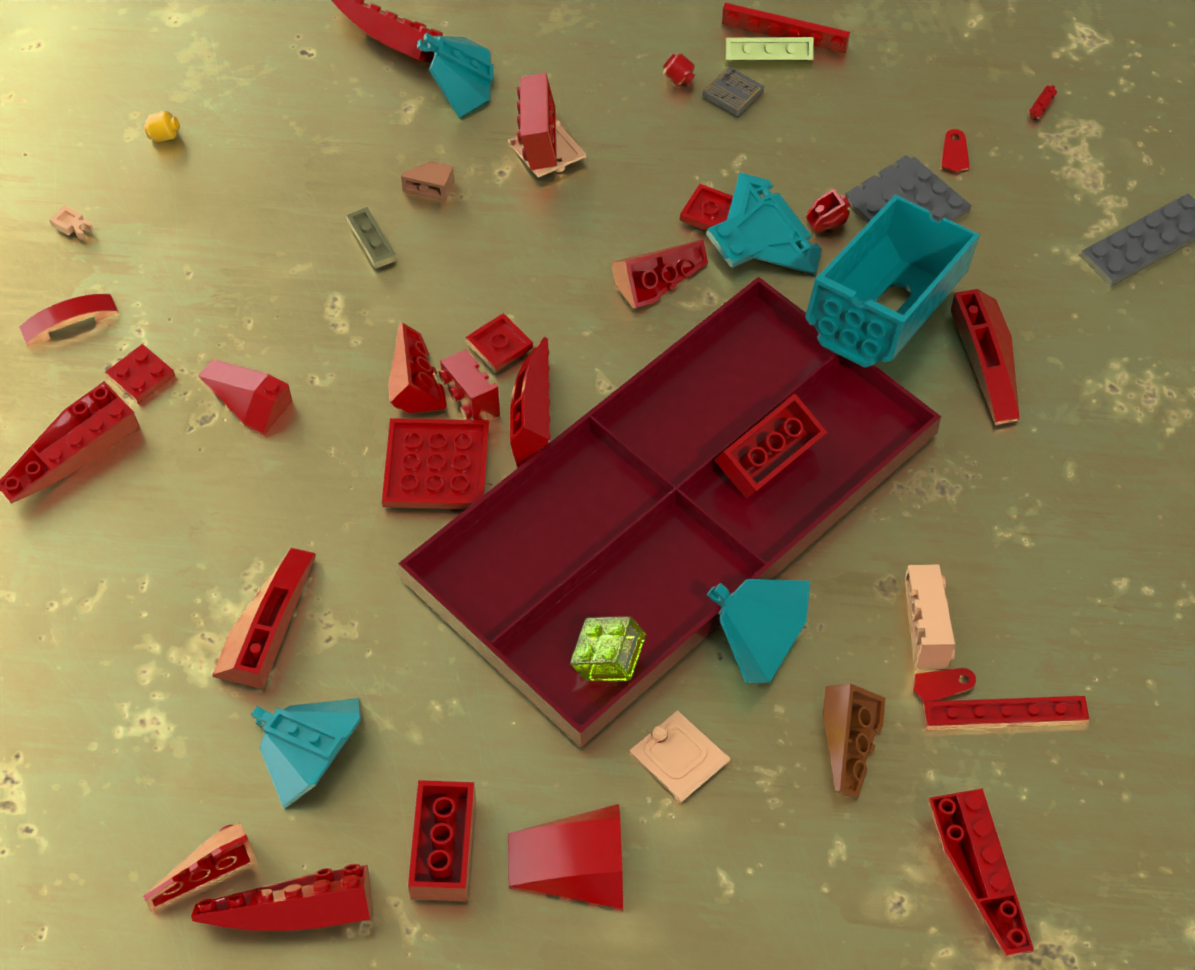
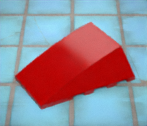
M619 804L508 833L509 888L544 896L546 894L560 896V899L571 901V899L588 902V905L598 907L604 905L614 907L613 910L623 911V870Z

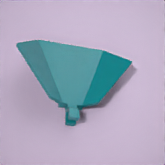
M428 33L424 35V42L421 39L418 41V49L424 52H434L429 71L459 118L490 100V84L493 82L494 65L490 63V51L487 48L465 37L431 36Z
M747 579L730 595L728 589L721 583L717 587H712L708 592L707 596L722 607L718 613L721 616L720 623L746 684L770 683L807 622L810 581Z
M359 698L290 705L284 709L277 708L274 713H270L257 706L251 713L252 718L256 719V725L263 727L264 735L260 751L284 809L316 786L361 721Z

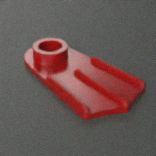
M951 129L946 132L941 168L948 169L954 173L970 169L966 136L958 129Z
M967 668L915 674L913 692L923 703L939 701L971 690L976 684V676ZM966 678L968 683H960L959 679Z

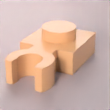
M65 205L50 219L52 227L67 235L74 231L79 239L84 240L86 238L83 230L87 229L91 232L94 230L91 222L84 220L82 214Z

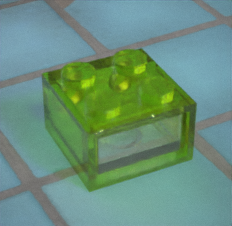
M632 617L586 618L570 664L586 681L631 680L646 634Z

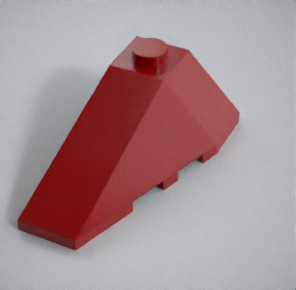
M699 240L611 262L617 288L632 308H638L658 301L663 294L674 289L683 279L690 277L708 263L704 240Z
M403 322L398 328L388 385L390 403L395 408L402 409L409 414L444 410L447 407L445 390L442 384H437L434 377L437 371L427 360L430 354L422 335Z
M212 359L198 375L206 387L225 403L226 408L232 411L245 427L263 436L292 402L289 384L267 373Z
M240 822L221 828L218 833L212 835L149 890L143 897L150 911L257 862L249 839Z

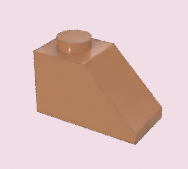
M431 161L403 172L401 175L403 192L446 201L454 184L453 166Z

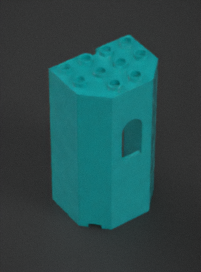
M894 195L814 281L805 317L808 323L816 328L820 344L863 367L873 366L876 362L880 361L888 362L893 360L968 272L980 234L946 218L937 221L933 219L931 211L898 195ZM893 286L903 287L910 293L909 298L897 311L877 303L881 296Z

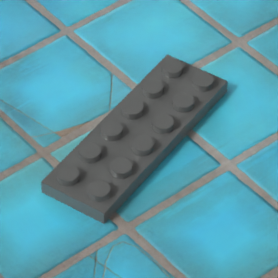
M1189 193L1082 250L1080 257L1110 287L1116 285L1195 241V199Z

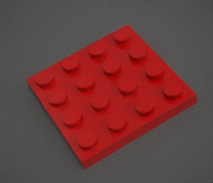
M390 418L382 507L467 509L485 494L489 420Z

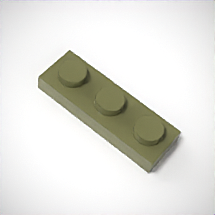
M368 207L346 215L347 222L375 269L397 261L394 250Z

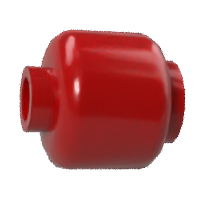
M672 54L663 65L665 69L663 72L664 76L677 87L683 83L688 85L695 77L693 74L695 65L683 54Z

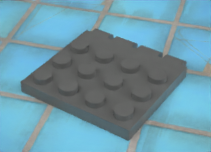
M907 155L895 161L893 165H889L878 172L876 176L873 175L859 186L844 194L851 205L849 208L867 224L894 195H898L931 211L933 219L937 221L946 218L954 222L970 212L971 204L917 158L913 157L911 159Z

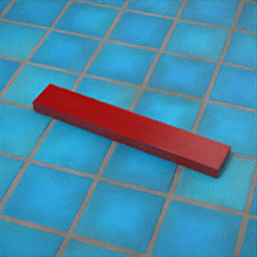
M1085 696L928 701L923 703L926 730L1088 724L1090 721Z

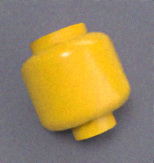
M163 111L148 116L147 122L144 123V129L149 139L156 143H162L176 138L180 124L177 117H173L168 111Z

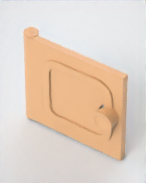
M556 119L557 159H561V162H557V166L532 170L537 177L553 171L562 172L565 170V166L587 157L586 153L563 129L558 119ZM518 137L508 139L509 145L524 161L522 154L524 146L523 144L519 145Z
M678 710L659 726H656L651 733L629 750V753L674 795L678 803H682L730 761L727 754L720 750ZM667 737V739L664 742L658 743V741H662Z

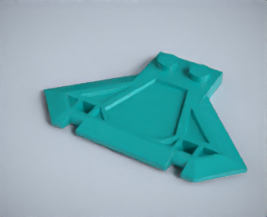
M739 172L727 220L708 228L706 235L725 261L733 268L751 259H758L816 275L822 248L818 243L812 245L809 243L808 240L812 238V235L780 193L772 194L770 192V189L773 188L770 180Z

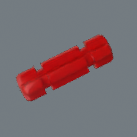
M1047 85L1028 111L1031 119H1039L1056 96L1057 90L1054 85Z

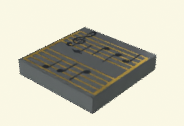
M727 67L703 90L702 97L738 117L764 92V86L735 69Z

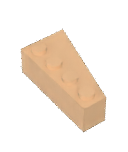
M908 565L905 585L915 670H947L950 660H954L955 641L948 611V598L945 596L944 591L946 586L945 575H941L940 565Z

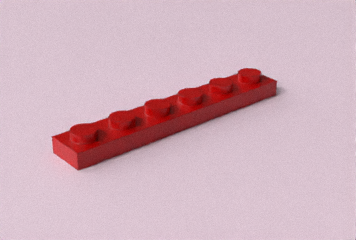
M725 3L723 7V25L778 38L814 37L813 46L845 54L847 52L850 38L849 31L730 3Z

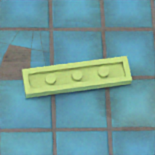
M814 37L726 38V61L813 60Z

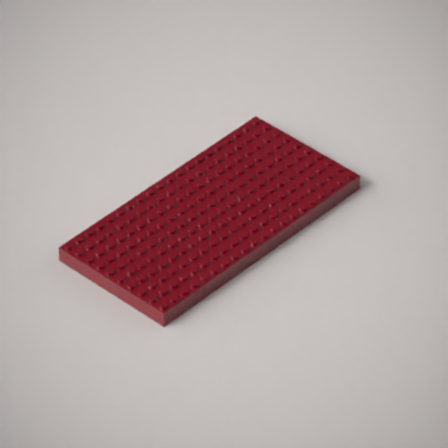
M759 276L398 563L400 579L580 748L721 625V616L718 613L722 607L707 596L712 587H717L721 583L728 589L730 595L747 579L772 580L938 433L941 416L875 365L863 367L823 347L817 338L819 334L814 325H810L805 317L806 312ZM793 394H796L827 433L746 499L714 459ZM589 632L597 633L598 642L596 644H588L587 634ZM581 655H588L590 657V665L588 667H581L579 665V657Z

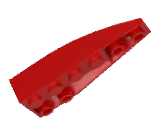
M331 0L354 24L383 44L418 60L426 62L433 60L434 52H424L418 49V41L421 39L424 42V35L426 33L431 36H443V32L426 28L427 25L418 21L413 22L405 18L401 19L393 12L382 11L378 5L364 3L365 0Z
M979 289L954 293L950 311L994 423L998 425L1019 421L1012 336L998 302Z
M546 337L540 340L523 362L512 391L510 444L517 468L535 455L542 447L547 446L551 438L549 433L550 366L548 362L550 351L548 349V338Z
M103 381L59 414L0 479V492L12 504L78 471L140 427L134 411Z
M290 548L231 628L212 674L214 678L264 689L315 560V553Z
M983 788L930 797L928 802L944 854L1003 955L1009 957L1033 952L1032 941Z
M350 864L338 870L330 868L320 869L314 874L216 899H204L195 904L191 918L193 922L254 931L306 930L370 920L372 902L368 865Z

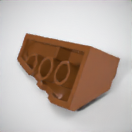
M851 683L825 687L823 717L835 792L852 798H858L867 772L865 764L869 754H873L876 732H881L883 726L886 698Z

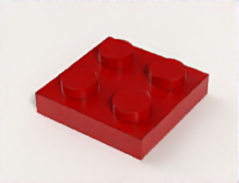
M699 184L680 213L679 220L707 231L708 228L727 220L733 196Z
M504 313L465 337L467 345L495 373L533 349V342Z
M141 344L105 371L106 377L137 404H140L175 377L174 370L144 344Z

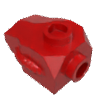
M834 188L814 201L813 206L806 214V218L816 233L826 229H833L847 222L850 215L848 207L851 205L844 194L839 196Z

